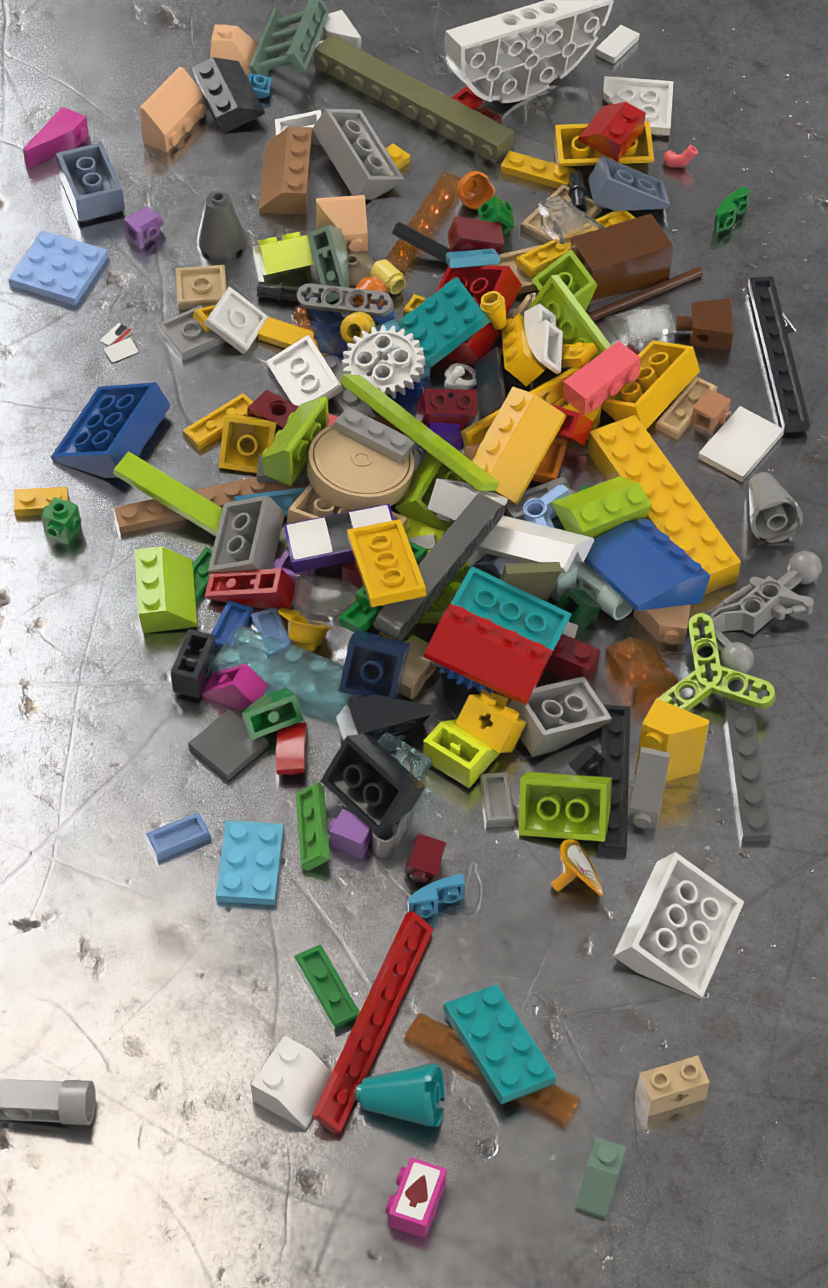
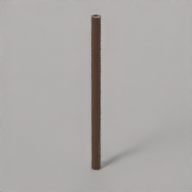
M701 267L694 268L587 314L594 322L703 276V271Z

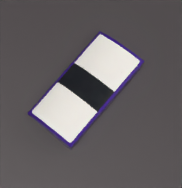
M390 504L284 524L293 573L355 561L348 541L347 530L393 521L394 517Z

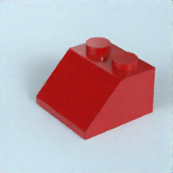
M627 102L605 105L580 134L578 141L619 162L642 133L646 112Z

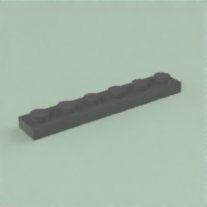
M723 697L741 841H771L772 832L754 707Z

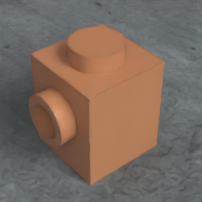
M708 389L693 407L690 425L713 436L722 424L724 425L731 417V411H729L731 399Z

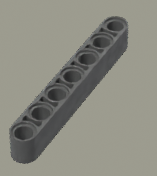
M481 493L477 494L418 565L426 586L427 596L385 605L375 620V629L395 640L402 641L498 524L504 513V505Z

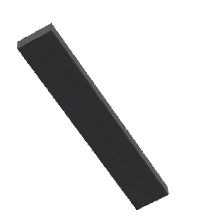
M604 705L612 719L609 723L601 726L600 754L606 760L601 764L599 777H611L612 789L606 840L597 841V853L626 855L630 706Z

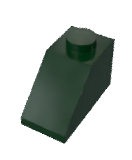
M568 588L555 605L572 614L568 622L578 625L576 635L587 629L602 609L584 590Z

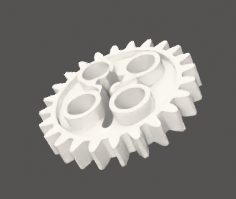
M382 325L381 330L377 332L372 327V333L368 334L363 330L362 338L354 336V344H347L348 351L343 352V373L361 375L385 395L390 394L393 399L396 398V392L398 391L405 395V387L413 390V381L420 382V374H424L425 357L423 348H420L419 340L413 339L412 333L405 336V329H401L397 333L395 326L386 331L385 326Z

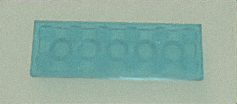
M238 623L234 626L212 663V670L216 672L246 663L268 684L266 692L273 693L288 688L296 694L299 705L334 719L342 710V706L348 702V699L354 696L338 692L344 665Z

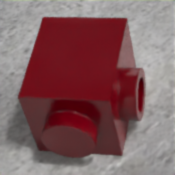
M418 833L412 841L404 872L411 874L410 878L419 882L432 881L438 874L447 842Z

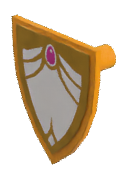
M572 839L563 841L560 845V859L563 862L564 873L551 882L553 888L559 892L576 877H579L601 897L603 893L598 874L580 843Z

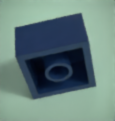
M356 630L349 639L338 692L354 696L364 694L365 697L378 695L397 699L400 694L410 643Z

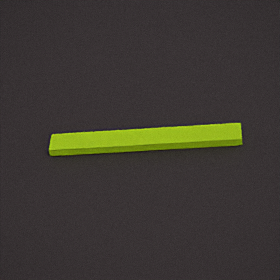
M342 375L341 385L477 491H496L499 485L496 479L361 375Z

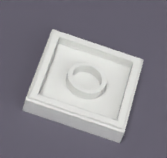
M229 286L204 324L242 354H245L268 316Z

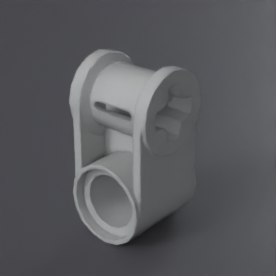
M411 811L380 836L372 830V850L376 856L390 858L396 854L403 833L407 829Z

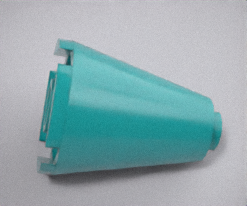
M437 1063L367 1077L363 1079L362 1084L357 1086V1103H361L364 1110L429 1127H438L441 1123L444 1108L438 1107L440 1098H445V1085L442 1068L438 1067Z

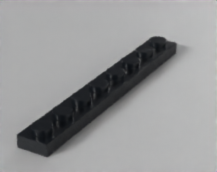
M774 277L749 278L748 288L781 425L784 429L783 433L809 431L810 421Z

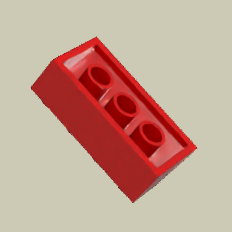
M450 603L423 657L527 705L543 675L553 650L546 648L539 642L531 641L513 630L505 629L487 618L477 616L463 607Z

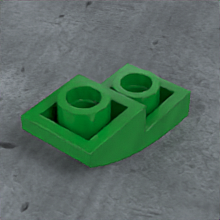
M745 186L730 194L718 207L713 227L715 233L730 228L735 224L736 214H740L748 209L750 191Z

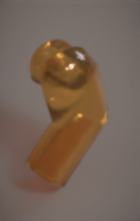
M303 306L295 307L292 314L294 325L320 334L321 325L309 321L306 316L308 313L307 308Z

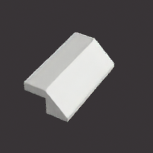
M502 516L501 520L476 551L522 563L560 562L561 573L567 574L573 560L584 562L594 539Z

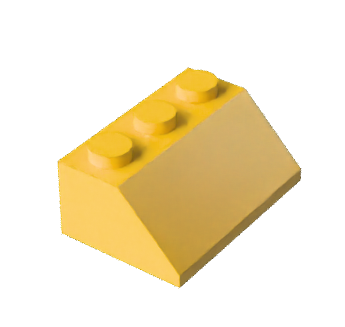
M656 698L642 723L635 772H637L641 747L670 753L666 781L699 773L710 720Z

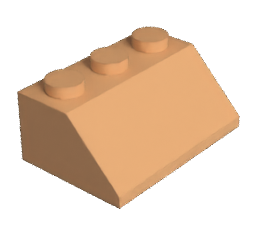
M179 67L140 106L143 143L165 153L177 145L186 132H189L193 125L200 118L204 117L207 109L205 94L184 68Z

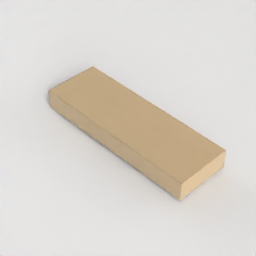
M696 376L657 421L655 429L678 440L691 424L692 411L695 404L708 389L717 392V386Z

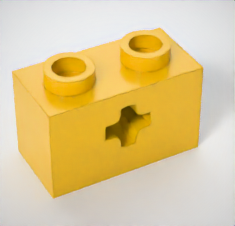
M482 692V694L469 695L455 725L498 753L512 752L527 722L519 718L520 714L516 710L497 704V699L488 693Z

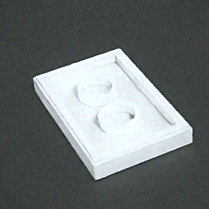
M309 335L266 361L289 400L294 405L300 406L302 403L321 396H325L329 400L344 390Z
M740 406L698 454V459L743 482L782 437L784 429Z

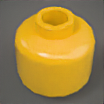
M354 312L342 321L340 326L341 336L346 343L354 344L353 337L362 338L363 330L368 334L372 333L371 328H375V322L365 312Z

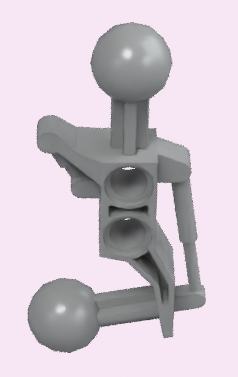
M805 550L797 552L788 562V572L776 581L770 576L766 579L752 577L748 585L705 613L713 620L721 666L747 674L754 663V655L750 647L740 642L731 643L722 632L744 630L755 634L773 617L783 620L785 614L803 612L809 615L813 612L814 600L807 596L797 595L791 590L799 583L810 584L820 576L822 564L820 558L815 553ZM698 623L700 639L706 638L704 623Z

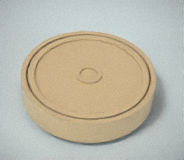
M334 424L324 428L315 436L309 448L307 476L314 490L328 502L354 511L384 504L392 506L407 494L414 470V456L412 452L402 463H399L333 429Z

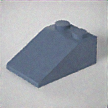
M602 155L588 177L593 202L602 209L609 208L614 211L668 209L670 206L662 180Z

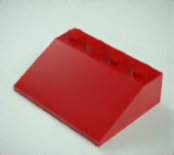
M482 265L450 268L448 266L436 292L444 287L446 283L457 277L479 307L484 294L491 291L500 293L505 299L507 317L522 284L509 266ZM489 322L444 358L463 364L475 365L474 363L491 351L501 329H495L492 323Z

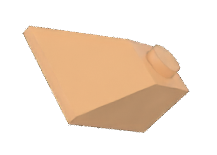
M215 24L211 39L210 58L215 57L239 61L248 78L249 73H251L249 65L258 43L238 26Z
M365 195L316 198L317 229L326 225L341 228L347 251H368Z

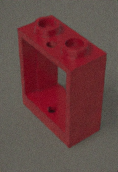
M424 389L415 407L416 419L426 426L430 422L460 424V431L471 426L477 417V390ZM448 394H453V398L450 399Z

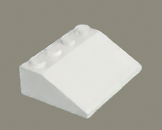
M674 852L656 863L613 956L638 974L700 999L705 993L744 901L681 855Z

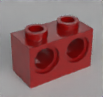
M550 404L566 415L555 437L584 446L593 421L579 412Z

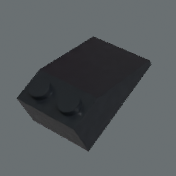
M358 694L348 699V702L342 706V710L336 716L343 739L347 735L368 733L373 739L379 740L423 727L438 711L436 706L378 695L365 697L364 694Z

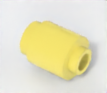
M388 260L377 261L371 267L370 277L374 276L383 281L387 287V293L395 295L405 287L406 280L403 273Z

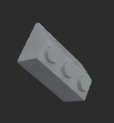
M268 495L224 503L208 572L272 569L285 512Z

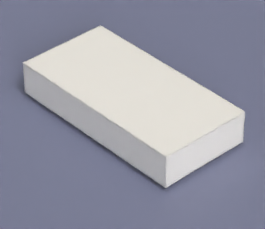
M620 25L595 49V55L614 64L639 40L640 34Z

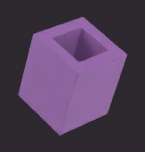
M342 809L338 817H333L329 823L327 831L330 834V847L362 859L372 841V829L355 813Z

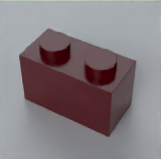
M455 216L447 233L450 252L494 249L500 254L504 246L500 223Z

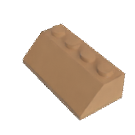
M287 127L266 143L259 213L307 215L313 151L312 127Z

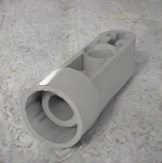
M0 1079V1120L61 1122V1124L90 1125L93 1121L96 1106V1090L93 1081Z

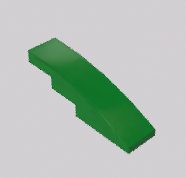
M409 541L417 565H419L428 554L427 549ZM363 586L355 593L356 602L338 617L339 626L352 632L356 630L367 631L375 623L378 614L385 606L371 607L365 587Z

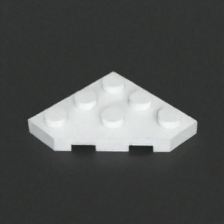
M604 76L603 99L607 103L627 102L646 112L645 121L650 122L651 134L670 135L673 81Z

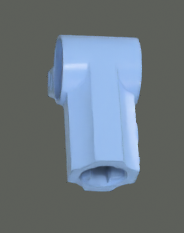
M563 484L561 486L557 485L541 498H532L526 501L523 506L525 521L554 528L551 519L557 516L551 503L571 495L569 489Z

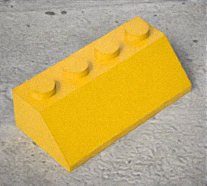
M649 121L644 122L642 133L623 155L619 163H654ZM588 124L555 125L553 144L555 162L558 166L596 165L601 155L609 157L578 141V137Z
M652 340L638 354L641 360L640 374L637 379L627 383L616 395H611L603 401L601 408L616 422L636 415L644 428L647 429L700 372L692 346Z
M512 387L471 460L499 482L496 491L490 492L508 498L507 502L518 505L566 418L563 412L533 393Z

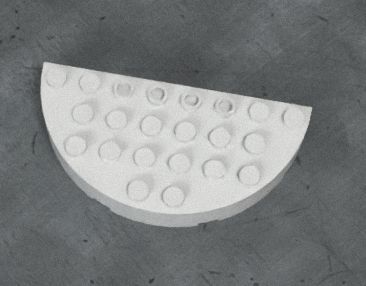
M545 0L447 30L445 32V52L448 63L458 78L475 95L489 102L499 100L501 103H511L527 99L550 87L549 83L557 77L560 79L564 78L585 57L598 39L596 33L600 26H605L614 0Z

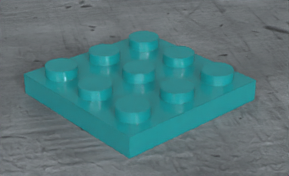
M455 277L397 323L401 329H405L406 336L412 333L413 339L419 340L420 348H423L425 362L431 368L491 321L461 281Z

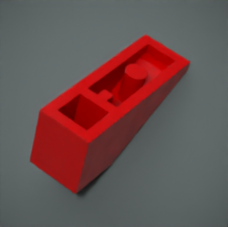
M282 568L213 572L209 576L205 597L222 602L230 600L262 609L277 607V609L291 608L296 584Z

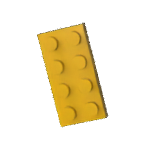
M401 519L347 530L348 541L371 607L427 596L426 586Z

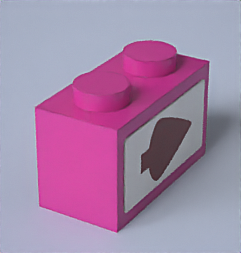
M410 1157L407 1168L402 1166L396 1180V1185L399 1186L396 1196L390 1195L386 1205L385 1213L389 1214V1227L424 1239L426 1238L446 1185V1168Z

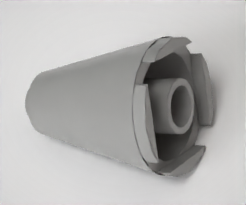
M761 472L754 475L750 479L748 486L750 527L755 537L774 543L793 536L796 533V527L799 523L801 526L803 522L801 507L770 473Z

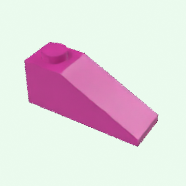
M62 107L23 148L25 166L31 168L56 157V153L76 148L88 136L89 129L86 116Z

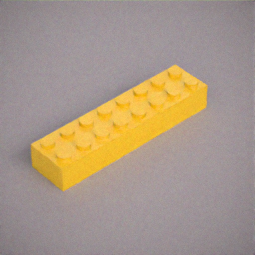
M633 415L590 431L588 453L607 481L621 476L639 483L652 503L646 519L651 520L662 533L668 535L671 541L684 549L689 557L698 562L711 575L704 595L737 582L741 561L637 416Z

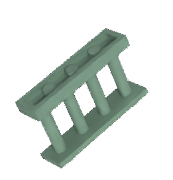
M309 0L305 11L283 17L278 8H273L249 65L252 74L267 77L270 69L286 64L293 65L298 73L306 71L329 14V10L322 0ZM300 22L299 25L287 29L288 25ZM294 37L293 40L281 43L284 39ZM288 51L287 55L275 58L277 54Z

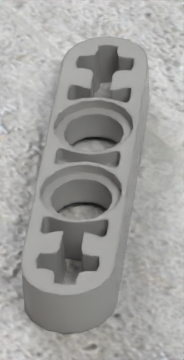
M304 284L297 292L300 304L308 309L351 314L354 312H365L370 316L385 317L394 308L391 297L382 291ZM309 291H311L314 296L321 297L322 303H320L318 298L311 297L307 301L303 296L308 295ZM331 293H337L340 296L339 301L334 305L327 303V297ZM362 296L364 298L363 304L357 308L352 307V298ZM368 297H371L373 303H380L381 299H384L387 305H384L379 310L376 304H370V309H368Z

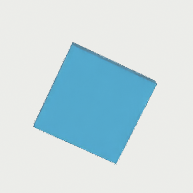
M494 249L447 252L446 263L450 268L500 264V257Z

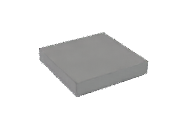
M201 305L157 324L158 331L182 361L226 342L213 330L206 332L194 319V310L203 308Z

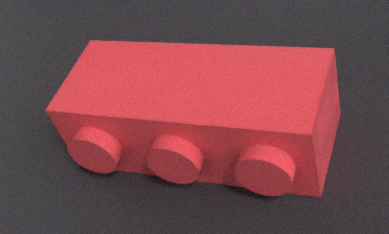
M620 341L616 342L563 382V399L583 415H586L591 410L599 408L602 402L611 395H616L627 383L637 379L640 374L641 357Z

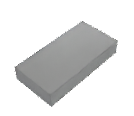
M509 772L480 774L486 828L515 826Z

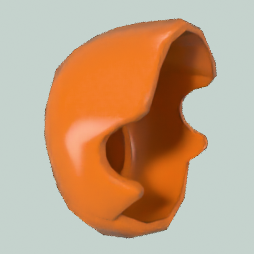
M471 171L463 175L457 185L458 198L465 206L473 210H478L484 202H487L495 194V187L490 182L489 177L479 171Z

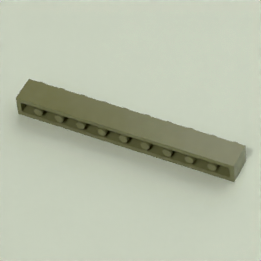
M331 34L315 47V67L479 154L485 159L498 164L507 155L508 151L514 149L513 130Z

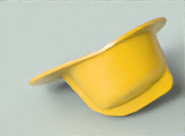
M285 608L278 610L279 614L288 619V638L301 650L314 652L316 647L323 643L328 629L333 630V627L326 626L317 619L302 612Z

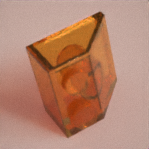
M629 637L606 647L604 668L632 707L667 692L679 683L677 677L652 643Z

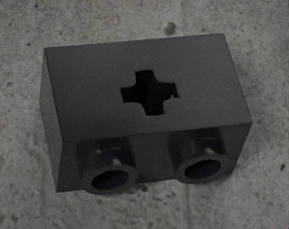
M188 629L170 672L173 692L196 698L200 697L217 656L215 635Z

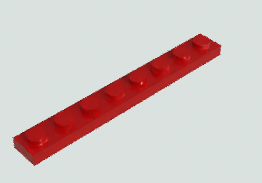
M414 911L405 914L312 1114L315 1120L333 1134L341 1133L356 1100L357 1086L362 1084L363 1079L366 1078L433 932V928Z

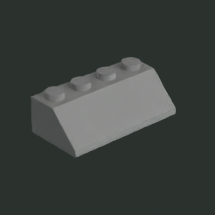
M324 110L312 130L339 172L340 177L349 188L352 196L365 195V199H375L403 183L405 179L361 110Z

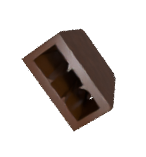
M731 299L693 302L690 307L689 316L675 317V331H689L690 344L693 346L731 351L733 339Z

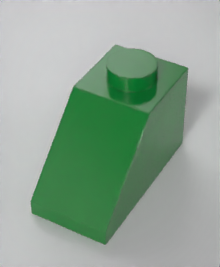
M288 688L260 697L242 712L251 740L304 720L296 694Z

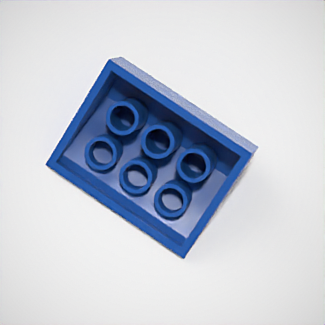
M156 382L98 387L50 458L54 462L103 478L117 477L113 474L114 468L128 451L137 457L141 454L143 447L152 437L160 421L164 419L171 404Z
M645 518L626 521L595 538L584 560L588 566L637 611L701 603L711 576L698 562L689 557L684 549L678 547L651 520Z

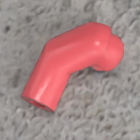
M689 145L682 154H676L674 151L669 150L663 156L664 163L670 168H684L698 154V151L692 145Z

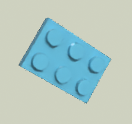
M226 820L216 889V902L275 905L284 824Z

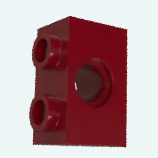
M266 389L247 408L248 417L276 422V435L279 430H283L289 415L292 412L295 413L299 406L285 400L279 394H274Z

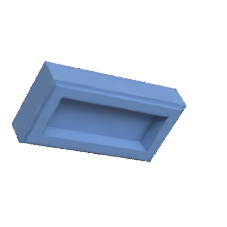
M277 607L251 614L252 624L267 661L294 654V648L288 638Z
M199 812L145 833L157 861L211 839V834Z

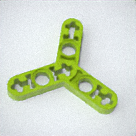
M698 613L692 616L688 627L695 671L657 699L678 707V703L680 705L679 708L686 711L692 709L712 693L759 709L772 706L775 702L773 685L768 681L721 666L712 618L705 613ZM698 623H704L706 638L700 639ZM708 646L713 649V654L710 657L702 658L698 655V650L701 647ZM711 665L714 677L712 682H707L705 666ZM733 680H740L744 687L738 692H733L729 690L728 685ZM749 685H752V691H749ZM685 688H692L696 693L693 698L685 700L680 697V692ZM766 690L767 696H764L762 700L758 699L757 693ZM673 697H675L677 703L675 704L673 702Z

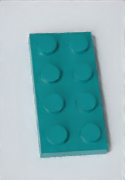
M473 566L469 569L451 604L463 607L482 618H487L505 629L513 630L531 641L539 642L553 651L572 615Z
M497 984L444 1003V1014L500 1104L555 1084L556 1074Z

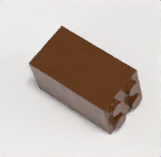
M652 214L571 237L570 249L597 283L589 305L651 287L669 279L673 244Z

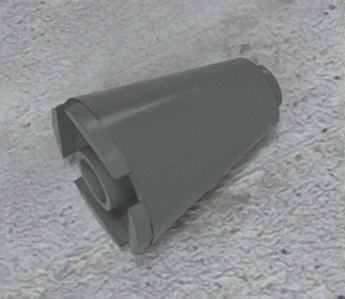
M214 192L206 198L197 237V245L202 254L203 252L209 254L211 259L226 260L234 258L240 249L243 250L245 248V234L230 196L224 192Z

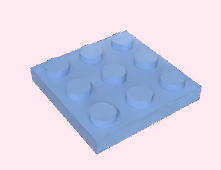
M42 230L8 278L9 285L76 306L108 258V251Z

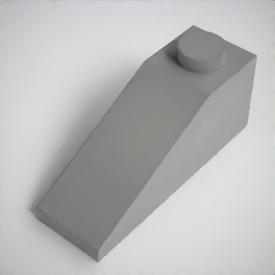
M641 747L628 823L635 824L640 828L656 829L664 796L670 753Z

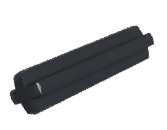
M401 222L396 223L392 231L394 236L446 263V254L450 252L448 247Z

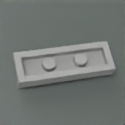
M347 407L334 422L333 429L399 463H402L415 448L416 442L411 438L350 407Z

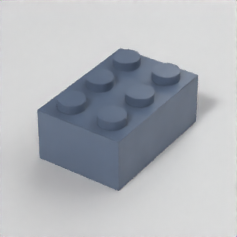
M102 142L56 153L59 175L78 222L125 211L122 187Z

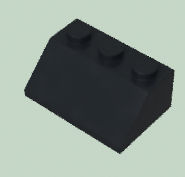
M212 57L192 66L197 82L205 94V98L223 134L265 114L239 61Z
M498 347L474 363L480 419L499 410L512 387L527 392L533 390V382L525 386L505 369L504 354Z
M368 733L347 735L321 779V782L378 836L384 834L413 809L426 787Z

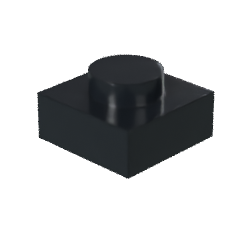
M588 745L568 765L578 775L592 776L600 769L601 764L606 759L596 749Z

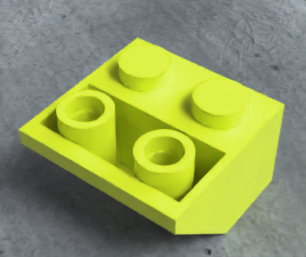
M300 232L281 235V241H277L276 237L258 240L259 245L253 246L254 254L263 275L314 264L308 235L301 236Z
M457 719L442 721L424 740L423 760L470 788L480 777V774L488 768L500 753L455 725Z

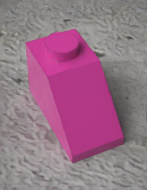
M245 663L212 673L201 695L206 699L240 711L247 709L262 697L268 684Z

